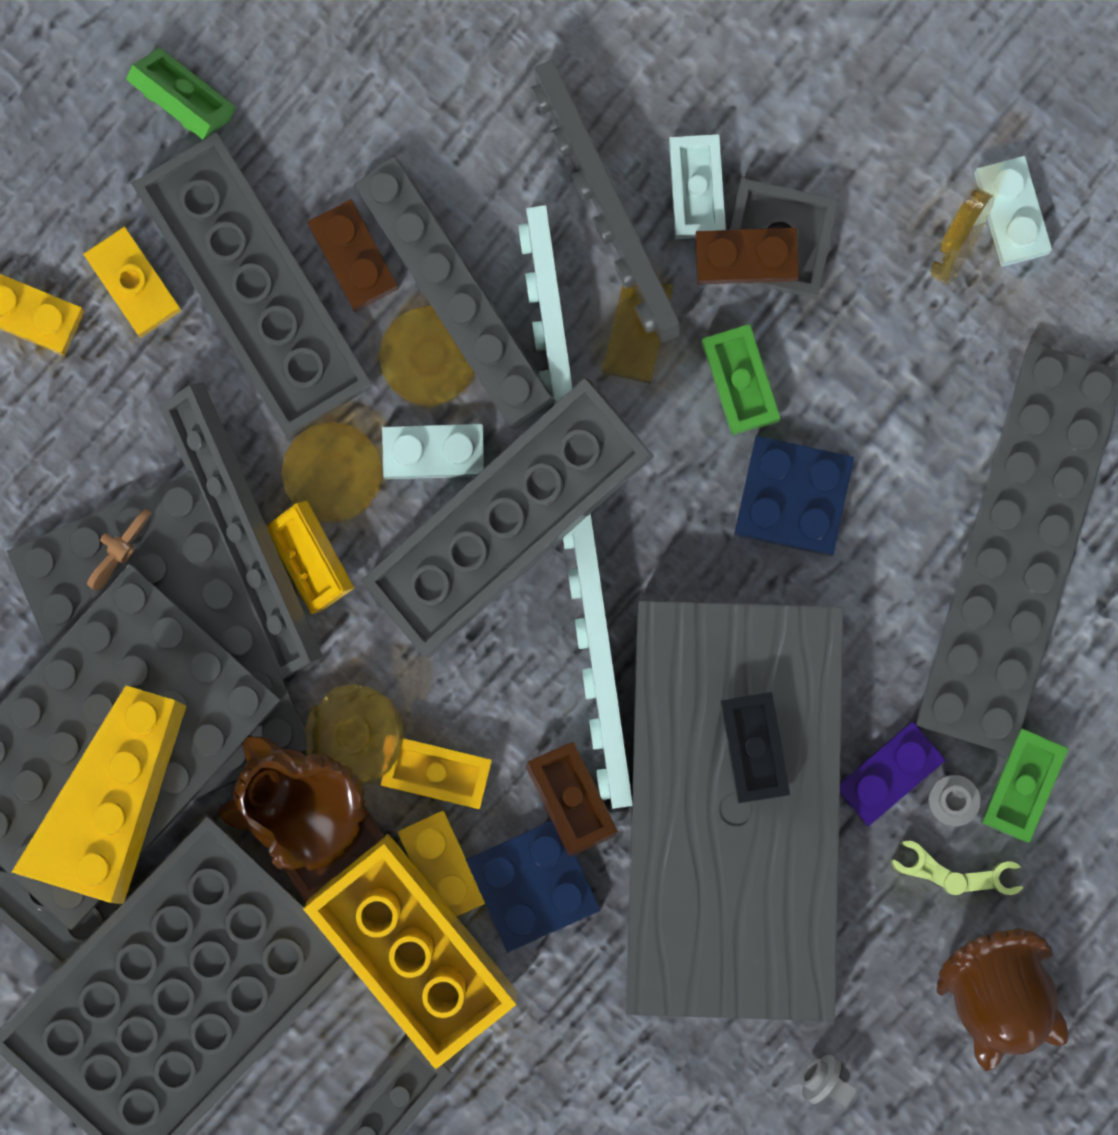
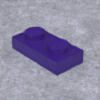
M910 722L840 782V795L864 824L870 826L946 760L913 722Z

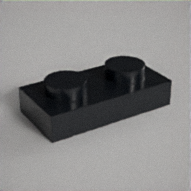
M769 692L721 700L720 705L737 803L790 795L773 693Z

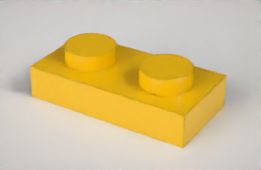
M0 274V330L65 356L85 312L82 307Z
M393 736L381 786L480 810L492 760Z
M444 810L397 831L410 861L456 917L485 904Z

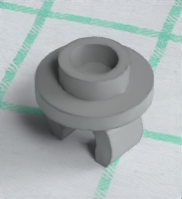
M958 775L946 776L938 780L931 788L928 798L929 808L932 815L940 823L951 827L963 826L972 821L977 815L980 808V794L977 787L969 779Z
M830 1054L820 1059H813L806 1066L801 1076V1084L803 1085L802 1096L812 1104L822 1101L828 1095L847 1108L858 1090L838 1078L841 1071V1062Z

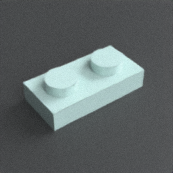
M719 134L669 137L675 240L695 238L696 231L726 230Z
M1025 156L977 168L974 175L1001 267L1049 255L1052 248Z
M483 424L382 427L384 480L476 477L484 470Z

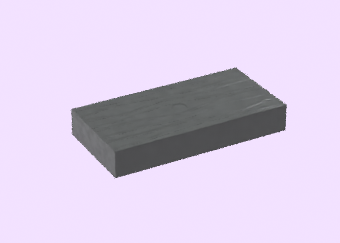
M638 601L625 1010L627 1015L835 1021L843 607ZM772 692L790 795L738 804L720 701Z

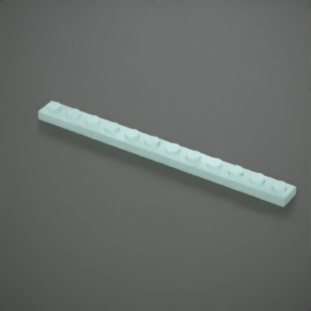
M544 205L526 208L527 223L518 224L522 254L532 253L534 272L525 273L529 303L539 302L541 321L532 322L536 352L546 351L549 369L539 371V375L556 400L553 403L555 405L573 388L547 208ZM590 513L563 538L564 549L574 548L577 568L567 570L571 598L582 599L584 618L575 619L579 649L589 648L591 668L582 669L586 699L596 698L599 718L590 719L589 724L593 750L603 749L606 769L596 770L599 794L602 800L610 799L612 809L632 807V796Z

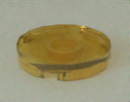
M980 188L972 191V199L969 198L967 202L964 201L940 244L942 245L940 251L945 253L943 264L937 261L932 263L931 277L947 285L952 282L965 263L993 207L995 196Z
M432 306L407 311L393 320L382 337L379 359L383 377L392 391L410 404L430 408L449 403L463 395L476 377L473 369Z
M335 422L311 426L296 436L285 452L281 471L285 492L293 504L308 501L318 521L332 524L352 519L369 509L379 494L383 476L379 453L369 438L351 425Z
M356 684L336 687L325 694L327 697L319 705L315 704L308 715L305 727L306 754L308 756L317 753L318 755L329 756L340 762L342 766L350 767L353 775H357L360 779L361 786L372 784L387 774L400 756L404 739L401 715L393 701L376 689Z

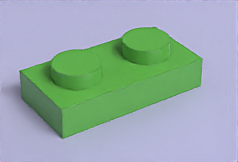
M160 47L134 63L126 78L147 99L158 104L180 121L187 130L194 132L203 140L230 122L237 108Z
M750 324L702 338V347L731 437L779 422L781 418Z
M1021 728L1012 750L1006 758L980 823L1023 842L1030 843L1069 749Z

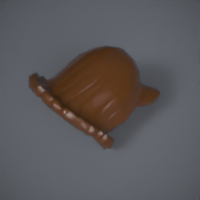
M259 736L247 737L244 740L243 751L248 763L237 779L233 791V800L225 803L220 809L219 815L223 821L233 828L250 830L265 847L270 848L269 854L273 858L271 862L279 869L294 870L305 867L310 871L315 868H322L330 864L334 858L341 857L344 854L345 848L353 845L354 838L361 831L359 823L366 817V811L363 808L366 800L363 799L364 790L361 789V781L358 776L353 775L350 767L342 766L340 762L323 754L318 755L315 753L305 756L293 749H281L268 738Z
M1022 928L995 931L992 935L986 934L978 937L976 940L969 941L946 960L939 972L940 978L937 980V993L941 996L948 992L954 995L958 1017L974 1039L976 1060L986 1071L994 1070L1005 1053L1023 1055L1034 1051L1044 1042L1054 1046L1067 1044V1023L1058 1010V995L1055 983L1041 962L1053 956L1052 948L1048 945L1045 938L1035 932L1026 931Z

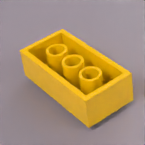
M389 834L309 897L303 908L435 1070L517 1005V989Z

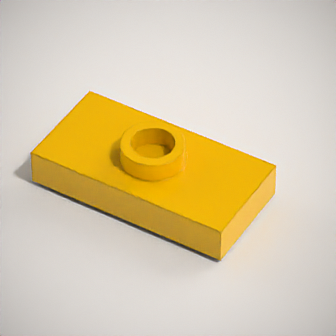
M125 226L83 254L140 339L182 311Z
M308 501L294 504L266 525L277 552L311 615L322 612L354 589L350 578Z

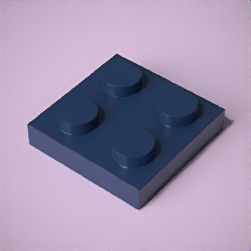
M756 435L734 535L832 557L834 555L854 457Z
M552 821L466 859L507 953L601 911L576 855L569 857Z

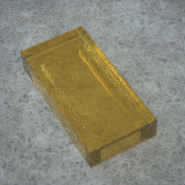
M660 282L670 302L674 285ZM622 285L602 373L651 384L660 341L655 331L645 332L638 318L635 306L641 302L634 287L625 289Z

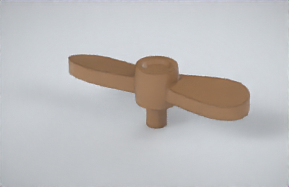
M146 508L141 511L122 537L117 536L113 538L107 533L103 534L100 541L108 546V555L91 574L87 581V586L94 591L99 590L108 581L118 562L125 563L134 552V546L131 542L150 518L151 511Z

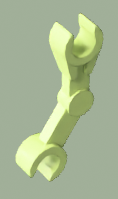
M913 841L900 842L901 845L915 851L917 859L913 866L907 868L896 860L890 861L893 868L899 873L930 880L943 887L951 895L994 889L1003 895H1014L1023 889V886L1005 888L999 880V876L1004 869L1021 868L1015 862L1006 861L998 863L993 867L992 871L961 874L952 872L939 865L918 843Z

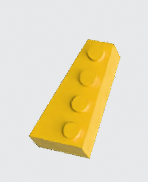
M125 686L18 860L12 873L109 903L124 904L186 705L170 698Z

